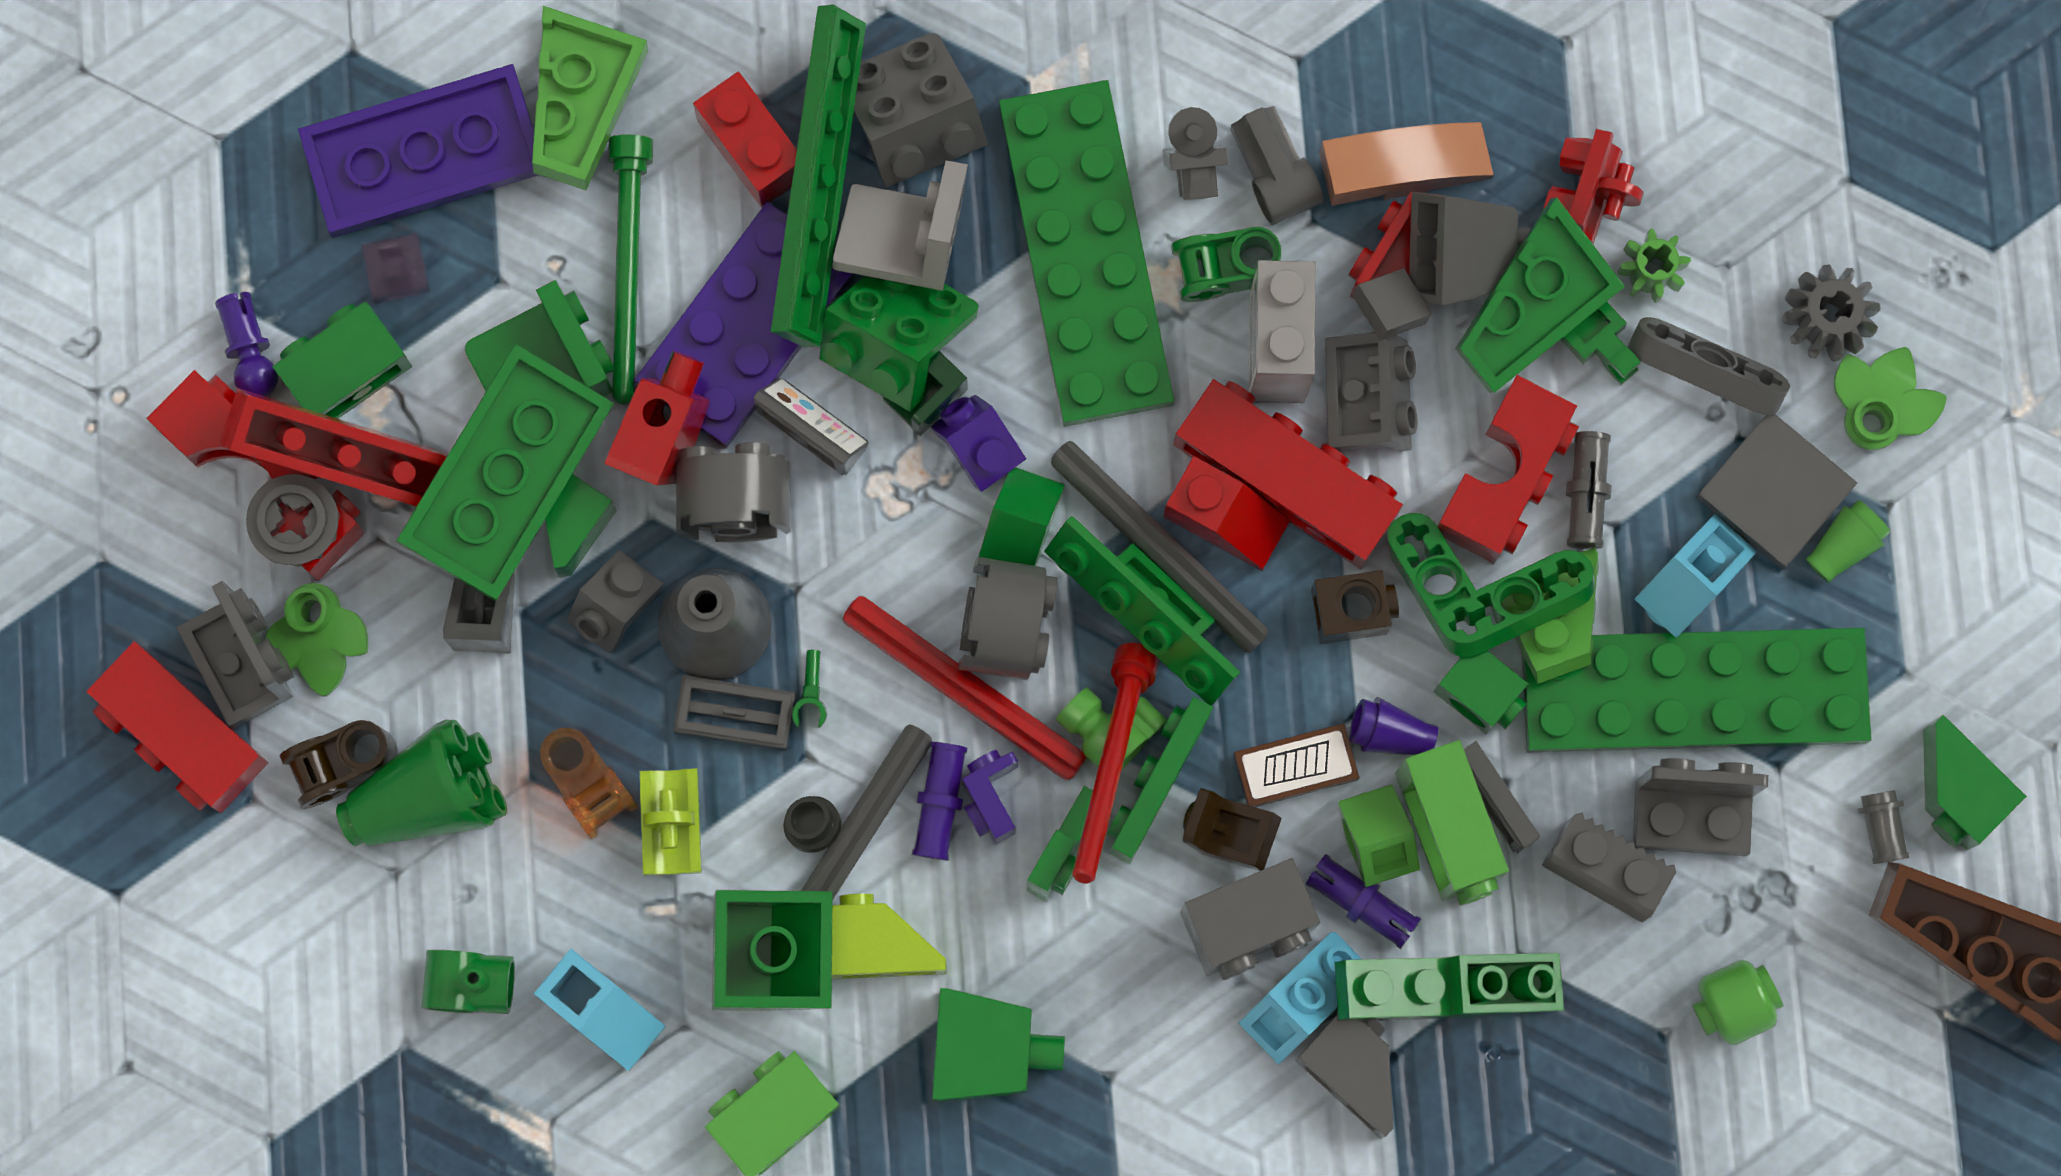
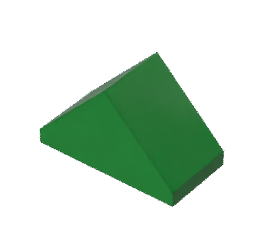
M1017 467L1011 470L993 507L978 557L1036 566L1065 484Z
M574 474L571 475L545 519L554 569L560 578L573 574L617 511L611 499Z

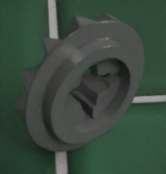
M283 475L265 483L255 493L248 506L246 527L252 544L264 557L275 564L300 567L304 563L322 558L326 549L336 540L340 514L332 494L317 480L303 475ZM281 502L287 508L291 507L296 513H300L305 509L308 511L309 515L302 521L306 528L305 533L308 535L306 539H303L300 534L296 535L292 530H287L283 534L279 532V528L285 523L282 515L283 511L279 506Z

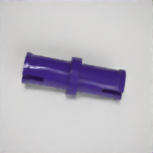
M931 741L930 747L932 749L924 792L918 791L916 803L922 804L912 855L948 861L955 811L962 810L963 799L958 798L965 754H967L968 748L955 744Z
M1325 854L1316 868L1334 879L1335 883H1332L1315 871L1310 874L1305 885L1314 888L1348 912L1346 915L1347 919L1353 923H1356L1358 920L1362 921L1393 942L1401 950L1410 938V935L1392 924L1391 921L1394 920L1412 932L1418 926L1421 918L1414 916L1378 890L1381 887L1379 884L1365 887L1363 880Z

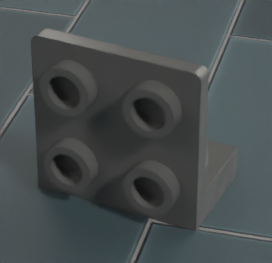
M1681 758L1660 759V765L1652 766L1635 782L1633 825L1635 848L1644 847L1647 850L1733 856L1750 855L1753 797L1768 787L1769 775L1753 774V765L1747 763L1723 762L1718 763V769L1695 770L1694 760Z

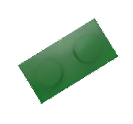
M366 301L358 307L350 304L335 312L326 322L328 328L311 340L308 337H302L292 342L280 353L282 360L272 366L302 408L337 419L412 368L406 355Z

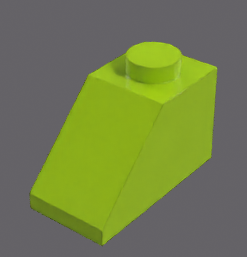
M874 894L840 895V905H833L832 980L947 974L946 958L886 903H874Z

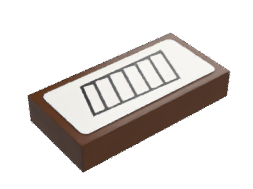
M1345 723L1233 753L1246 804L1253 807L1354 782L1360 778Z

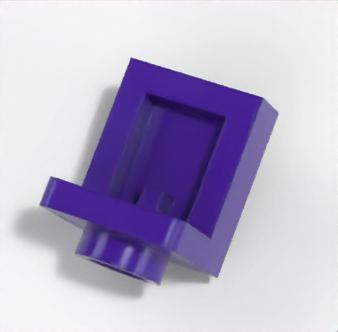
M973 395L970 398L962 397L951 402L942 410L940 414L941 419L931 426L935 435L947 444L974 487L981 492L1027 459L993 406L977 395Z
M993 750L967 765L971 774L962 778V784L972 803L963 807L979 837L989 833L996 845L1015 835L1016 827L991 782L1018 768V760L1013 751L1001 757L997 750Z

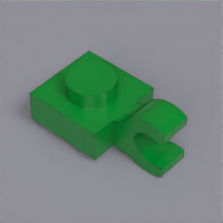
M1608 302L1604 303L1560 339L1582 364L1596 354L1606 370L1620 385L1625 383L1639 370L1637 366L1640 365V360L1617 337L1625 329L1627 322Z

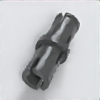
M1597 431L1576 432L1574 436V441L1576 442L1573 481L1567 482L1566 496L1571 498L1567 546L1577 549H1591L1594 547L1595 549H1601L1604 543L1602 536L1605 500L1611 498L1612 485L1606 483L1611 435ZM1591 469V478L1589 480V471ZM1587 499H1588V501H1589L1588 512H1587Z

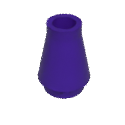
M1376 697L1374 701L1360 700L1354 712L1349 731V741L1361 745L1362 752L1417 755L1434 749L1438 737V726L1426 723L1379 697Z

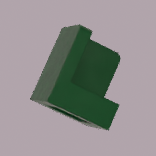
M938 351L929 361L924 398L921 403L912 411H908L883 397V401L919 436H922L940 418L942 410L951 402L959 399L968 390V380L950 360Z

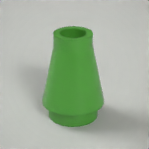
M1857 500L1850 508L1845 505L1843 506L1814 551L1805 561L1822 579L1830 583L1837 575L1884 547L1885 545L1882 540L1891 531L1865 503Z

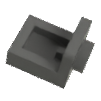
M618 550L579 590L567 620L583 638L596 643L608 653H612L619 646L625 630L656 599L664 583Z

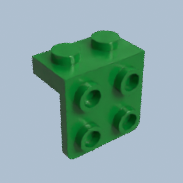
M865 276L826 309L819 359L904 409L912 411L923 401L930 358L977 318L978 303L945 283L942 291Z
M556 280L536 289L541 301L540 304L470 339L465 345V353L485 391L516 343L603 397L613 392L606 374L614 371L615 368L600 339L589 344L580 325L590 321L574 290L564 295Z

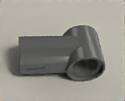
M1275 106L1256 109L1231 124L1230 131L1253 176L1252 187L1257 202L1271 226L1324 203L1322 190L1312 167L1304 157L1299 158Z

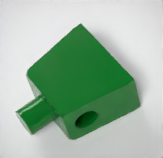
M940 988L932 1100L933 1102H950L1024 1094L1027 1092L1028 1069L1063 1071L1065 1036L1030 1034L1032 1009L953 989Z

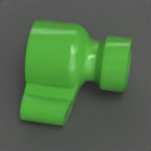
M1086 687L1064 707L1057 716L1056 721L1070 734H1079L1082 737V750L1085 757L1098 768L1112 713L1104 712L1102 710V701ZM1139 697L1122 770L1167 722V719L1144 697Z

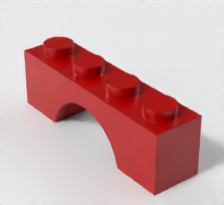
M193 370L146 418L196 467L219 459L237 458L259 465L269 473L271 479L291 474L303 475L315 480L318 478L314 475L231 451L220 443L235 392L217 375H214L207 382L197 371ZM338 489L332 493L340 514L336 540L326 549L322 558L314 559L301 565L317 581L365 534L364 530L355 521V518L361 511ZM281 502L279 506L283 511L282 515L285 523L279 528V532L283 534L287 530H292L296 535L300 534L303 539H306L308 535L305 533L306 528L302 521L309 515L308 511L305 509L300 513H296L291 507L287 508Z

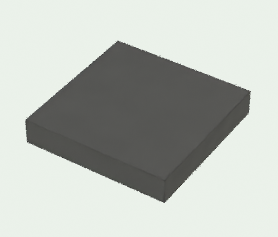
M1774 414L1766 415L1696 498L1779 568L1784 570L1858 482Z

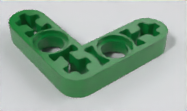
M1408 513L1394 520L1388 529L1387 538L1392 561L1444 647L1450 653L1459 657H1472L1486 652L1582 606L1590 600L1594 593L1595 579L1592 563L1584 554L1577 551L1564 550L1556 552L1476 590L1436 523L1430 517L1421 513ZM1413 535L1416 540H1423L1426 559L1421 563L1414 546L1411 543L1405 544L1404 538ZM1567 572L1571 578L1578 577V584L1570 587L1566 581L1559 582V575ZM1438 574L1450 576L1456 582L1451 591L1442 595L1429 593L1424 588V584L1430 577ZM1538 583L1543 584L1544 593L1549 591L1550 599H1543V594ZM1515 593L1525 594L1534 602L1528 611L1521 614H1511L1501 607V603L1506 597ZM1485 608H1492V614L1497 624H1492L1491 616H1486ZM1465 620L1467 625L1475 626L1476 632L1467 635L1464 630H1457L1456 624Z

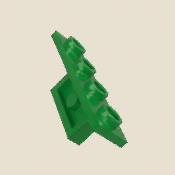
M1073 516L1065 521L1044 552L1057 563L1064 573L1072 577L1106 612L1111 614L1130 631L1149 652L1153 653L1174 672L1191 691L1195 692L1207 704L1212 706L1240 673L1234 665L1202 637L1215 622V619L1133 543L1116 557Z

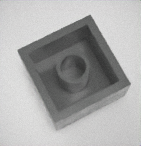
M1293 858L1184 903L1180 911L1206 976L1219 971L1223 981L1255 968L1254 965L1258 963L1256 956L1272 949L1277 959L1308 946L1307 943L1312 941L1310 933L1321 923Z

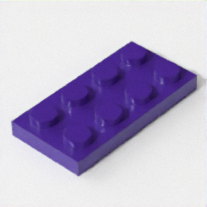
M513 64L298 129L327 229L332 238L538 176V174L533 172L532 165L534 128Z
M769 202L765 203L634 379L636 385H638L642 378L662 379L672 351L686 354L704 362L694 389V393L710 399L700 430L726 449L756 410L753 398L756 393L779 379L802 348V346L771 332L787 215ZM832 267L826 309L838 299L855 276L854 273L838 271Z

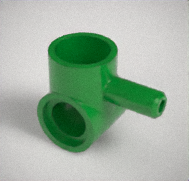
M426 950L421 1009L455 1013L509 1014L514 993V957L484 955L455 950Z

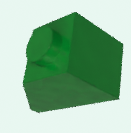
M1942 715L1923 730L1925 810L1935 819L1931 826L1945 842L1955 848L1961 845L1967 851L1980 845L2027 796L1950 720Z

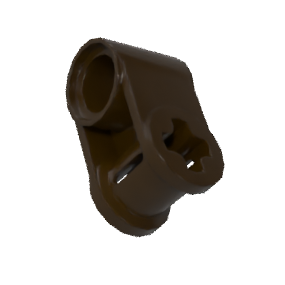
M358 720L325 735L317 736L289 747L279 756L283 765L290 766L302 795L298 802L301 809H307L331 801L346 793L349 789L360 785L395 757L398 750L395 739L388 731L371 721ZM365 735H376L380 745L378 754L370 762L358 763L354 753L358 740Z

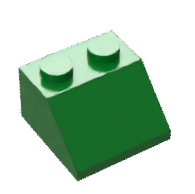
M716 890L713 900L712 1010L782 1011L831 1009L833 891Z

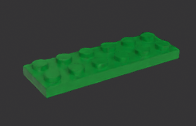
M1109 80L999 100V110L1063 427L1174 406V396Z
M1865 628L1684 632L1677 638L1671 633L1592 635L1591 665L1537 684L1522 654L1523 679L1528 683L1523 690L1524 701L1527 703L1524 706L1526 753L1867 744L1872 741Z

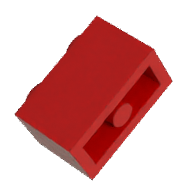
M739 71L693 102L697 122L761 208L766 202L771 203L792 188L797 149Z

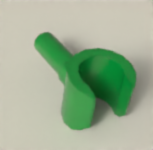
M812 649L806 651L805 684L803 686L802 699L795 704L792 711V718L797 727H800V708L806 703H812L820 710L818 728L822 727L827 719V708L819 699L821 654L819 650Z

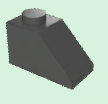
M1337 1013L1295 1061L1380 1139L1385 1138L1393 1130L1389 1045L1380 1038L1385 1029L1376 1019L1338 1020Z

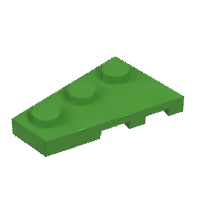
M543 6L538 101L536 102L532 157L533 172L535 174L585 191L587 190L647 55V40Z

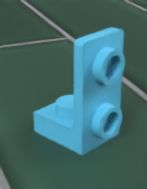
M1330 932L1238 1024L1279 1065L1337 1008L1334 962L1362 958L1336 932Z

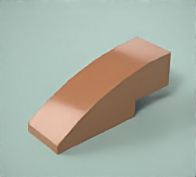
M1481 122L1422 125L1356 134L1322 141L1319 151L1331 206L1382 195L1384 200L1408 196L1411 191L1427 192L1490 179L1494 176Z

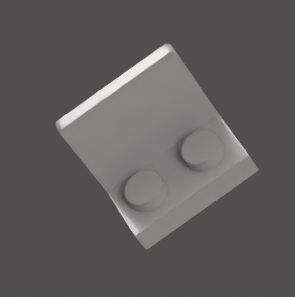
M946 160L941 183L930 181L927 197L853 184L850 189L833 256V269L943 291L961 212L968 164Z

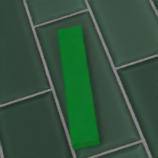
M834 4L817 7L771 326L772 333L802 347H820L866 29L865 22Z

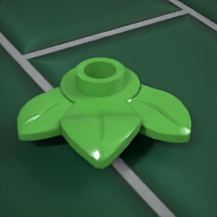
M1902 347L1887 352L1875 360L1870 367L1864 361L1851 354H1847L1839 364L1834 376L1835 393L1846 408L1844 416L1846 434L1858 447L1866 450H1880L1889 446L1898 435H1921L1930 429L1942 414L1947 400L1945 394L1935 390L1915 389L1917 384L1916 371L1909 348ZM1867 414L1876 416L1881 423L1880 431H1868L1863 425V416Z
M307 583L298 587L289 595L284 607L285 616L267 630L265 639L268 638L274 648L278 647L291 670L298 667L308 685L317 694L326 697L338 687L344 677L346 656L355 657L368 653V633L364 622L357 613L341 608L339 598L332 589L318 583ZM315 603H319L321 605L320 616L317 621L312 622L309 616L310 609Z

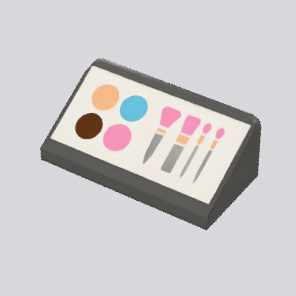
M782 378L762 388L753 397L758 414L841 475H847L868 448L869 443L864 437Z

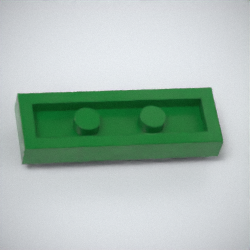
M1194 696L1187 709L1179 705L1175 706L1160 734L1169 739L1160 759L1152 755L1148 756L1133 784L1142 789L1133 809L1124 805L1121 806L1106 834L1115 840L1110 854L1131 864L1211 716L1213 706Z

